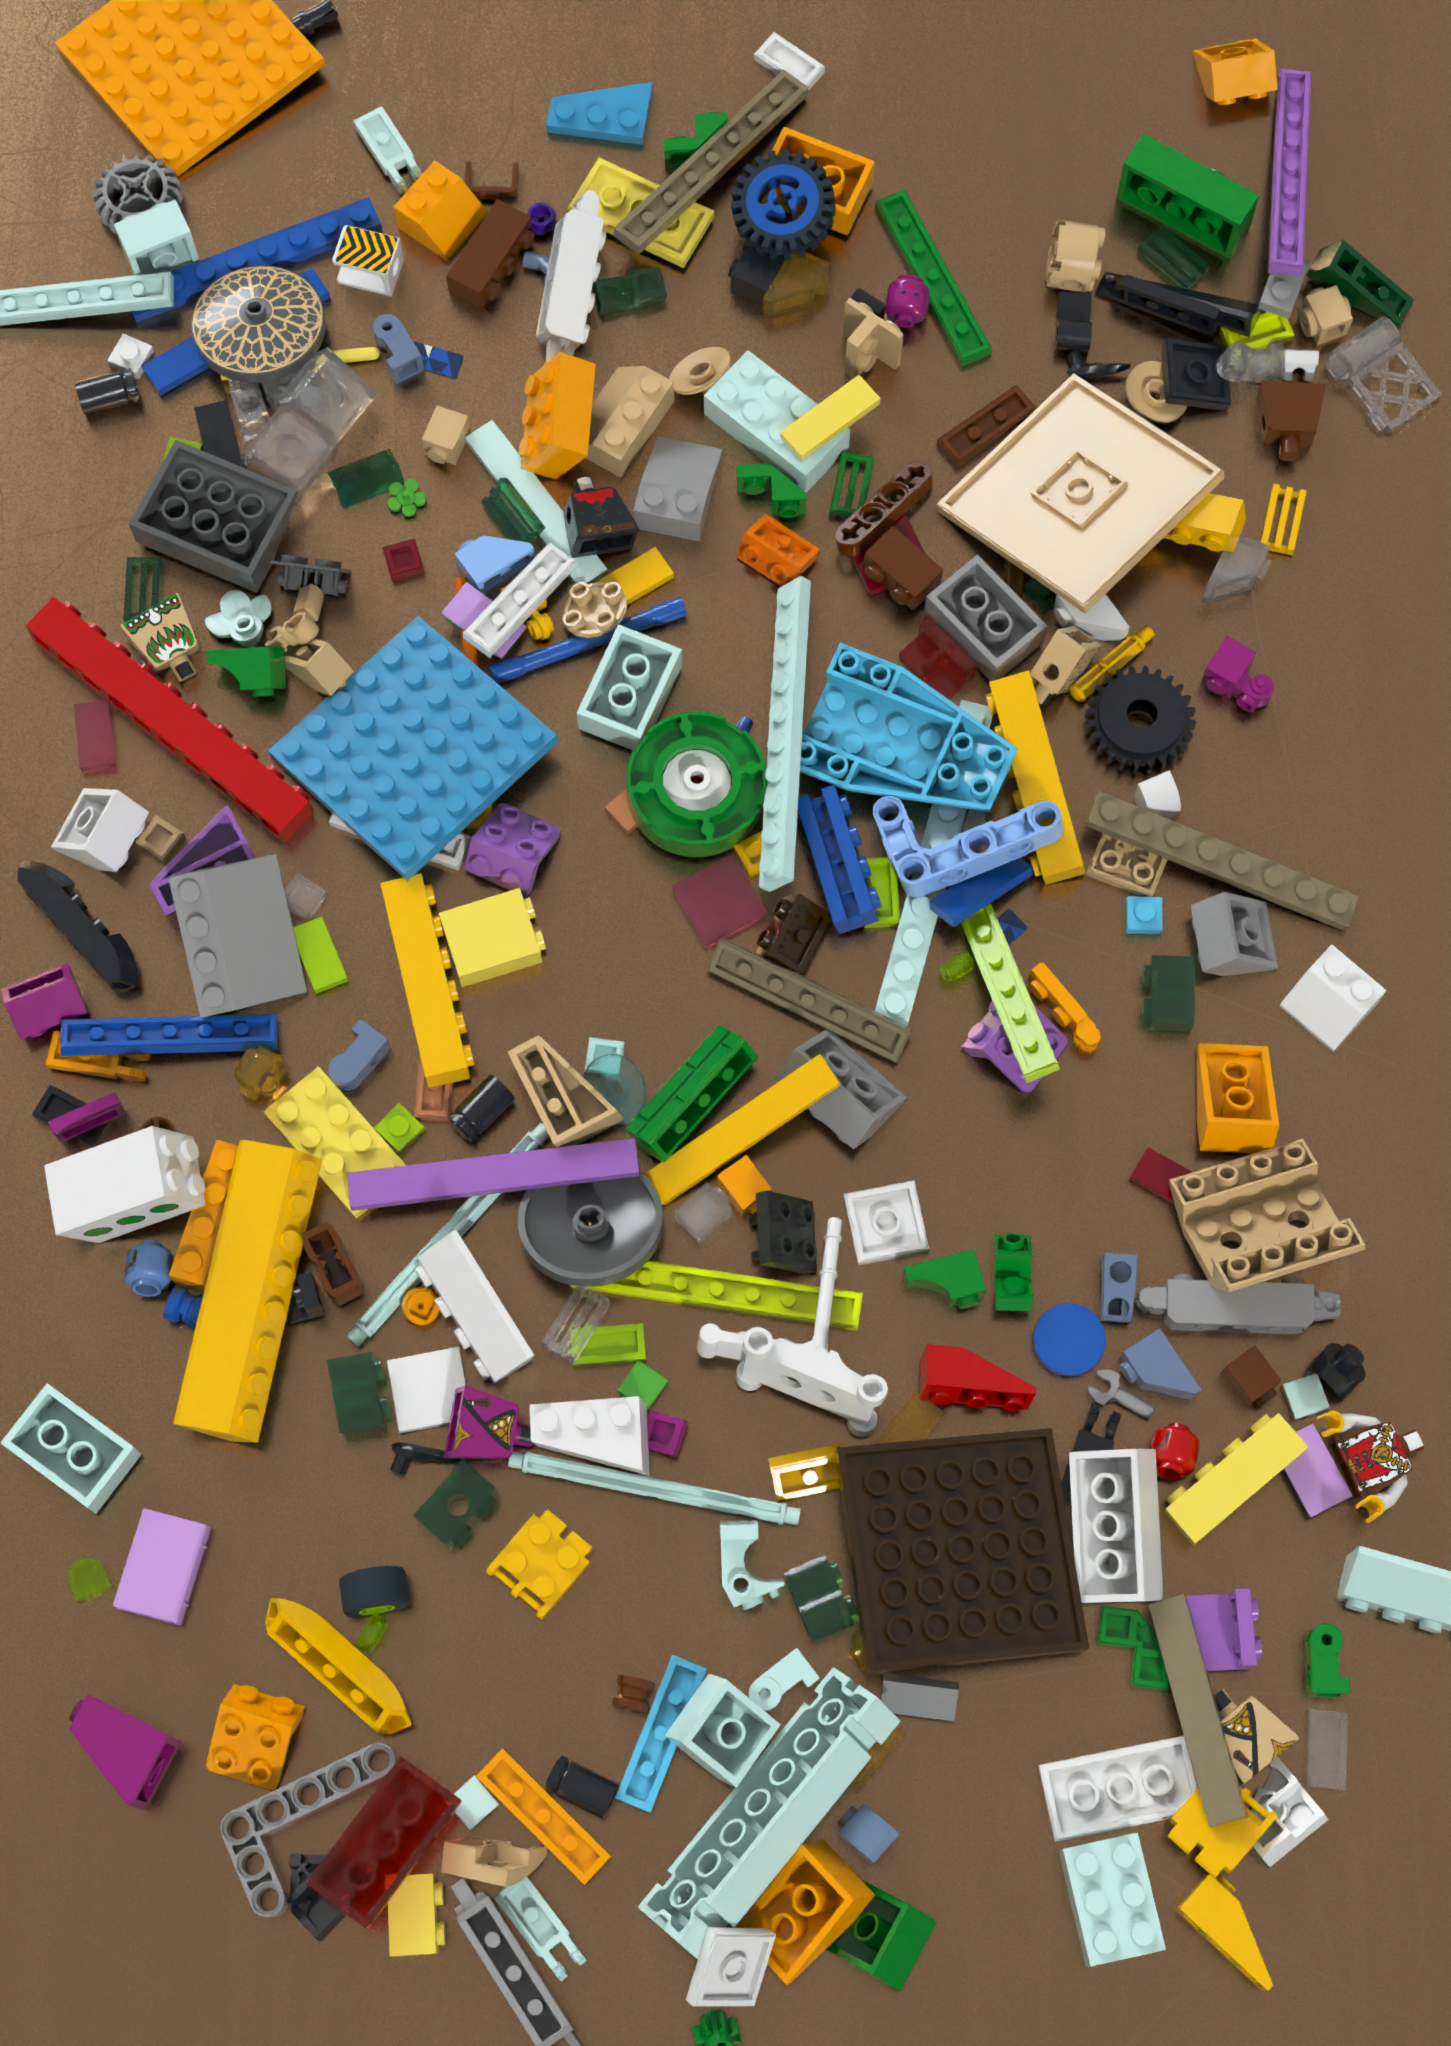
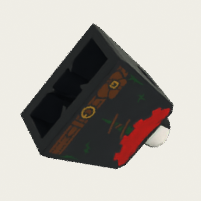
M590 477L577 479L572 485L574 492L569 495L563 513L572 558L632 549L639 532V527L617 490L612 487L595 489Z

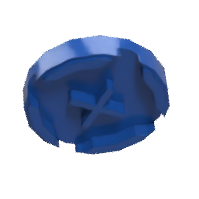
M1074 1303L1058 1304L1045 1311L1037 1321L1033 1333V1349L1039 1362L1050 1372L1060 1376H1081L1092 1370L1102 1358L1106 1345L1105 1330L1097 1315L1088 1308Z

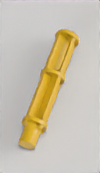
M1145 625L1137 633H1131L1122 643L1069 687L1071 696L1078 702H1084L1094 692L1097 685H1103L1106 676L1112 678L1116 670L1121 669L1139 652L1145 649V643L1155 636L1154 631Z

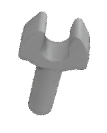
M1108 1369L1096 1372L1095 1376L1101 1381L1108 1383L1110 1389L1108 1392L1103 1393L1096 1388L1088 1387L1087 1394L1094 1404L1103 1408L1107 1403L1117 1402L1147 1419L1151 1417L1155 1406L1123 1390L1119 1383V1373Z

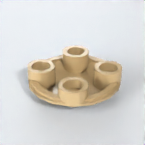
M601 581L590 584L578 582L570 589L571 596L567 599L563 608L562 620L567 630L575 636L584 638L602 636L613 630L623 620L627 611V598L620 584L614 581L609 583Z

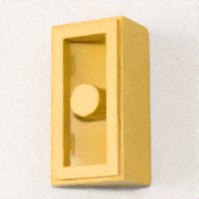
M840 1444L769 1458L768 1462L777 1502L840 1489L834 1453L837 1447H841Z

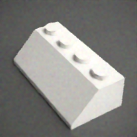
M457 1230L446 1235L417 1257V1262L420 1266L415 1268L418 1277L425 1287L433 1286L439 1296L434 1300L436 1306L445 1319L451 1316L458 1328L453 1332L464 1350L470 1347L474 1352L477 1360L472 1363L483 1381L490 1378L494 1385L531 1362L534 1357L532 1350Z
M1156 1449L1069 1452L1074 1561L1081 1602L1164 1600Z

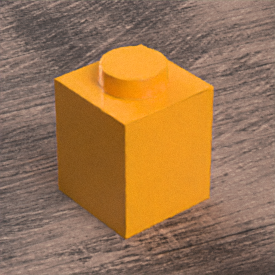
M747 1155L717 1175L718 1186L742 1218L749 1213L753 1216L757 1215L756 1193L766 1190L772 1191L770 1185Z

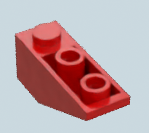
M927 1344L920 1358V1400H928L936 1405L961 1403L967 1404L971 1408H984L986 1406L1003 1407L1007 1411L1016 1412L1028 1409L1036 1395V1387L963 1347Z

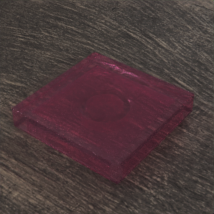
M733 854L672 885L673 893L705 948L718 942L722 937H727L767 916L766 909Z

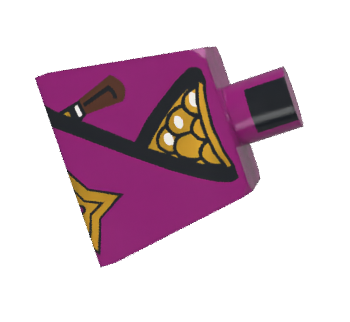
M470 1386L456 1388L444 1458H509L512 1455L513 1445L532 1446L530 1425L517 1422L519 1406L517 1404Z

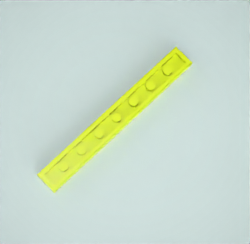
M649 1260L635 1273L615 1283L596 1287L570 1285L572 1288L815 1324L820 1287ZM834 1289L829 1327L857 1331L863 1293Z

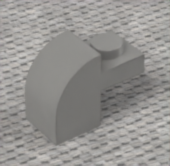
M1304 260L1301 276L1270 273L1258 309L1290 319L1310 262Z

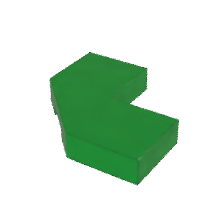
M1101 1605L1096 1644L1133 1649L1130 1687L1168 1692L1169 1679L1157 1635L1149 1626L1147 1620L1139 1610Z

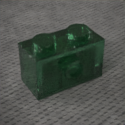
M367 1352L327 1360L339 1433L385 1425V1417L391 1416L388 1395H381L379 1380L385 1379L381 1358L375 1359L374 1352Z

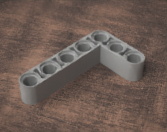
M384 1743L370 1744L238 1807L224 1816L220 1825L221 1835L249 1903L255 1913L263 1917L275 1918L285 1913L289 1906L287 1904V1896L289 1894L268 1846L266 1837L389 1779L395 1774L399 1764L398 1756L392 1748ZM379 1751L387 1752L390 1759L388 1767L381 1772L373 1771L370 1765L372 1756ZM343 1768H351L355 1775L354 1782L348 1788H339L335 1780L337 1773ZM307 1785H317L320 1792L317 1802L309 1806L304 1805L301 1800L302 1790ZM280 1801L284 1805V1815L279 1821L270 1822L266 1816V1809L272 1802ZM238 1818H245L249 1823V1831L245 1837L235 1839L231 1833V1826ZM259 1853L264 1859V1867L258 1874L251 1875L246 1870V1861L250 1855ZM273 1888L279 1894V1903L273 1910L266 1911L261 1905V1896L266 1890Z

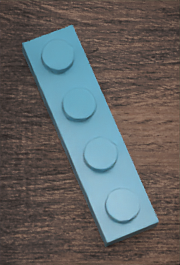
M671 1656L615 1799L648 1813L652 1812L677 1748L673 1742L665 1737V1734L702 1684L707 1668L677 1656Z

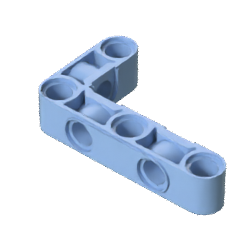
M884 796L878 799L873 807V816L882 836L881 840L890 863L895 868L904 891L912 897L925 896L1023 857L1030 852L1055 843L1062 837L1064 832L1063 820L1058 806L1051 801H1041L1019 809L1018 813L996 822L992 820L953 836L954 839L927 849V847L923 848L921 846L913 822L909 820L900 799L895 796ZM890 813L898 814L894 820H883ZM1047 818L1055 820L1050 826L1044 827L1039 825L1042 820ZM980 845L989 847L984 853L978 854L973 852ZM914 872L923 873L918 880H908V877Z

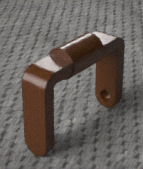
M466 161L464 183L477 198L501 200V198L512 199L517 196L519 163L513 162L511 188L501 186L471 187L472 163L471 161Z

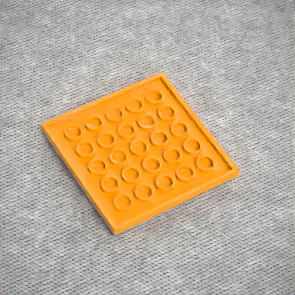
M111 0L55 42L61 54L144 149L154 157L155 161L162 159L166 167H171L174 170L176 177L180 176L326 65L323 56L272 0Z

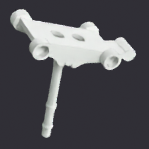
M832 1217L828 1219L827 1230L824 1235L825 1247L822 1269L819 1272L821 1279L812 1340L801 1344L787 1339H773L769 1331L760 1327L751 1328L747 1332L734 1333L722 1331L717 1325L708 1323L700 1330L697 1352L704 1358H712L718 1355L740 1360L741 1362L737 1366L735 1375L736 1383L740 1388L753 1391L764 1384L846 1418L847 1427L853 1435L867 1437L873 1433L877 1425L878 1418L874 1407H878L884 1402L888 1387L882 1377L874 1374L863 1377L849 1369L841 1361L838 1352L833 1350L828 1352V1334L834 1284L838 1275L836 1268L839 1243L842 1241V1220Z

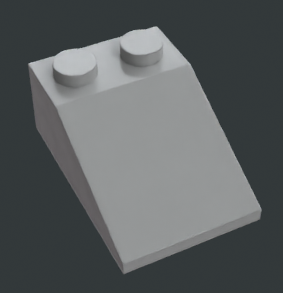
M657 436L641 479L633 510L634 520L639 529L700 542L723 449Z

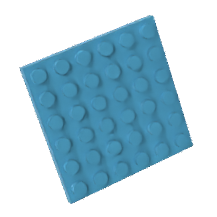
M417 616L346 680V685L342 690L335 691L332 696L324 699L274 744L268 752L272 759L408 881L559 742L556 733L420 616Z

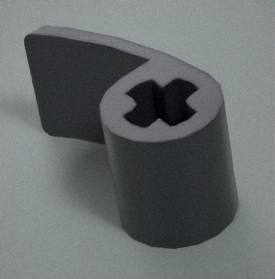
M1059 292L1055 349L1089 352L1092 336V322H1090L1092 295L1090 293Z

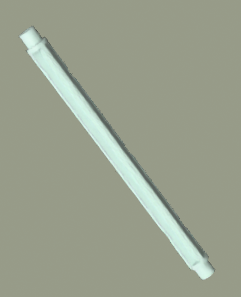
M539 1123L532 1132L528 1131L510 1153L542 1149L544 1147L543 1143L549 1137L544 1124ZM501 1193L470 1196L354 1323L355 1327L346 1337L357 1347L367 1337L371 1338L402 1303L405 1294L411 1289L416 1288L421 1282L415 1271V1268L420 1266L417 1262V1257L454 1230H457L462 1237Z
M512 1451L508 1462V1467L522 1469L523 1473L529 1472L562 1478L583 1484L656 1497L662 1500L745 1515L751 1518L776 1522L779 1525H783V1523L798 1525L801 1509L789 1507L787 1503L783 1502L777 1503L752 1497H743L737 1494L534 1454L531 1451H526V1453Z

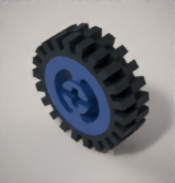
M775 150L768 152L769 158L763 160L761 155L754 158L755 165L751 166L748 163L743 168L744 175L741 176L739 174L735 180L736 188L733 187L731 193V209L738 234L741 238L745 239V243L750 249L754 246L756 252L764 256L765 252L769 253L770 259L777 260L778 255H784V260H791V254L798 253L799 257L805 256L807 248L810 247L812 251L818 247V241L820 239L824 241L828 236L827 230L828 228L832 229L834 223L833 216H835L836 212L834 191L830 177L827 178L825 169L822 166L818 168L816 160L810 157L806 160L804 159V153L798 151L795 156L790 155V150H782V155L776 156ZM777 187H780L781 197L785 205H789L790 216L793 222L787 223L785 211L781 205H778L777 195L774 191ZM769 192L767 202L761 204L763 198ZM806 206L803 214L797 219L800 207Z

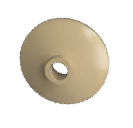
M707 347L686 356L671 372L669 380L674 382V391L678 394L690 395L711 389L730 369L732 364L731 355L725 348Z
M1142 362L1129 373L1126 380V394L1130 404L1139 415L1155 423H1170L1177 420L1185 412L1187 406L1165 403L1162 362Z

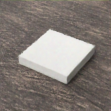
M914 1180L844 1193L843 1197L858 1265L929 1252Z
M454 1347L387 1360L399 1433L403 1434L449 1425L455 1389L466 1386L460 1348Z
M707 1927L686 2001L692 2006H755L776 1934L769 1928Z

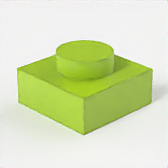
M400 1103L374 1127L375 1131L399 1155L425 1131V1127Z

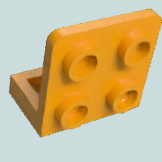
M234 1684L220 1703L206 1761L207 1769L266 1790H275L280 1783L291 1736L302 1720L305 1706L296 1704L287 1697H274L259 1692L255 1687L249 1685L240 1686Z

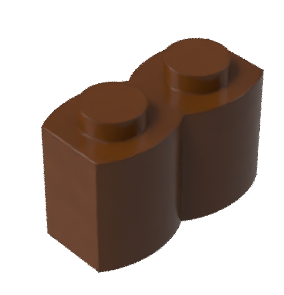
M325 1222L304 1232L302 1236L304 1249L318 1270L320 1281L330 1299L338 1306H341L361 1296L363 1293L361 1279L354 1265L347 1258L345 1247L336 1230L329 1223Z

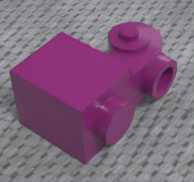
M1226 636L1207 665L1202 678V682L1212 692L1219 695L1225 694L1230 698L1232 696L1235 697L1237 705L1248 712H1253L1255 708L1265 706L1269 702L1274 690V683L1269 676L1259 674L1251 678L1248 675L1257 652L1229 636Z

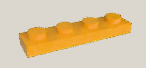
M503 1748L476 1775L584 1885L611 1858Z

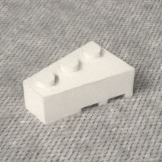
M639 1396L530 1404L531 1442L539 1448L595 1461L650 1477L647 1403Z

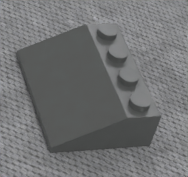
M175 440L132 517L129 526L137 543L257 593L272 566L270 562L275 558L298 492L286 485Z

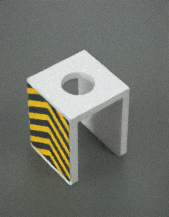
M345 225L332 260L334 265L341 266L337 277L338 284L392 297L404 257L399 237Z

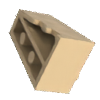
M540 1035L507 1051L556 1147L578 1145L625 1120Z

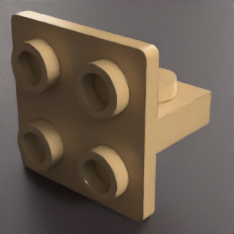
M849 298L845 303L843 334L848 338L846 343L845 374L854 379L862 371L868 372L877 358L896 370L901 363L903 333L900 328L892 321H884L875 315L873 310L865 303H858Z

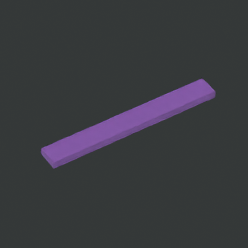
M1279 69L1277 76L1278 90L1276 94L1268 273L1301 276L1303 271L1312 72Z
M635 1138L349 1172L347 1177L351 1211L636 1177L639 1176Z

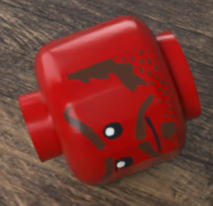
M1170 1423L1168 1426L1157 1429L1152 1436L1150 1449H1156L1157 1475L1163 1479L1179 1481L1195 1470L1200 1442L1186 1425Z

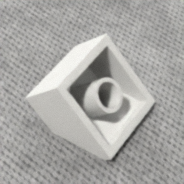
M83 788L51 848L97 870L117 872L127 861L129 856L128 850L134 839L142 833L145 827L144 821L149 811L119 790Z
M1331 944L1307 970L1279 1007L1329 1050L1334 1052L1380 1002L1387 990Z

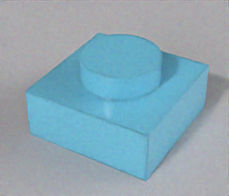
M1127 896L1125 901L1126 934L1161 935L1162 897Z

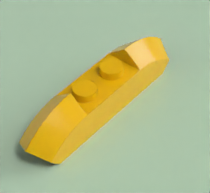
M270 1598L265 1619L266 1633L375 1732L391 1735L412 1725L408 1710L392 1681L317 1613L301 1604L281 1598Z

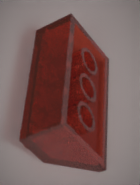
M401 1756L306 1882L307 1886L315 1895L343 1916L368 1930L460 1806L462 1800Z

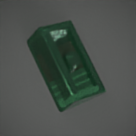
M390 449L328 472V476L343 508L388 492L390 485L394 482H399L402 486L405 483L399 464Z

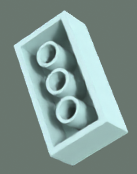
M749 350L704 395L705 416L765 463L772 464L806 493L840 458L841 451L846 452L849 448L850 429L846 428L810 456L800 461L782 441L780 432L818 404Z

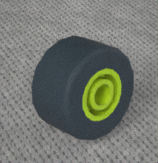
M378 1566L365 1568L345 1574L339 1579L343 1613L348 1617L363 1618L389 1614L405 1609L410 1604L406 1571L403 1567Z

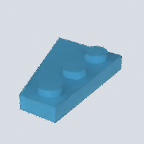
M653 82L551 97L546 123L547 133L643 145L653 92Z

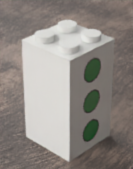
M150 1126L44 1165L55 1235L101 1243L206 1206L204 1197L205 1183L200 1175L198 1164L199 1150L194 1141V1136Z

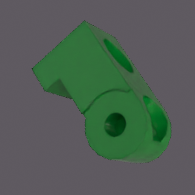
M1320 1624L1310 1631L1306 1637L1307 1697L1345 1698L1350 1694V1678H1339L1338 1652L1343 1646V1636L1340 1630L1333 1624Z

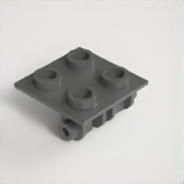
M282 554L281 561L271 560L270 564L285 566L284 572H279L277 584L283 586L284 590H299L302 588V585L305 587L311 584L312 572H314V585L319 588L321 586L324 594L339 596L340 593H346L347 580L342 579V573L350 574L351 570L341 569L342 562L315 559V565H308V558Z

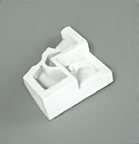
M1278 1756L1270 1763L1272 1770L1264 1787H1259L1254 1796V1799L1269 1813L1273 1810L1279 1815L1253 1846L1269 1867L1329 1820ZM1251 1810L1260 1820H1265L1256 1810Z

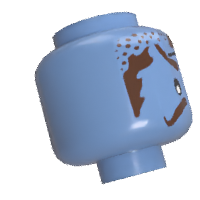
M145 1240L141 1244L133 1246L127 1252L124 1281L137 1295L146 1297L159 1295L161 1291H164L171 1284L169 1272L174 1260L173 1254L162 1243L155 1240Z

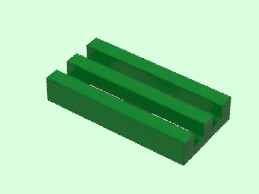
M841 451L829 517L836 518V515H840L842 519L847 520L866 502L875 457ZM847 461H852L853 466L844 507L838 506ZM860 463L866 464L858 507L853 509L851 507Z

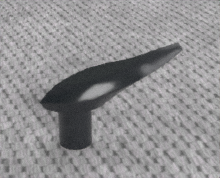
M1078 350L1071 351L1067 355L1071 366L1067 370V374L1072 375L1074 373L1082 379L1104 378L1131 368L1130 364L1084 363Z
M404 1442L391 1445L396 1455L390 1470L404 1475L410 1458L421 1462L460 1463L461 1459L444 1458L445 1451Z

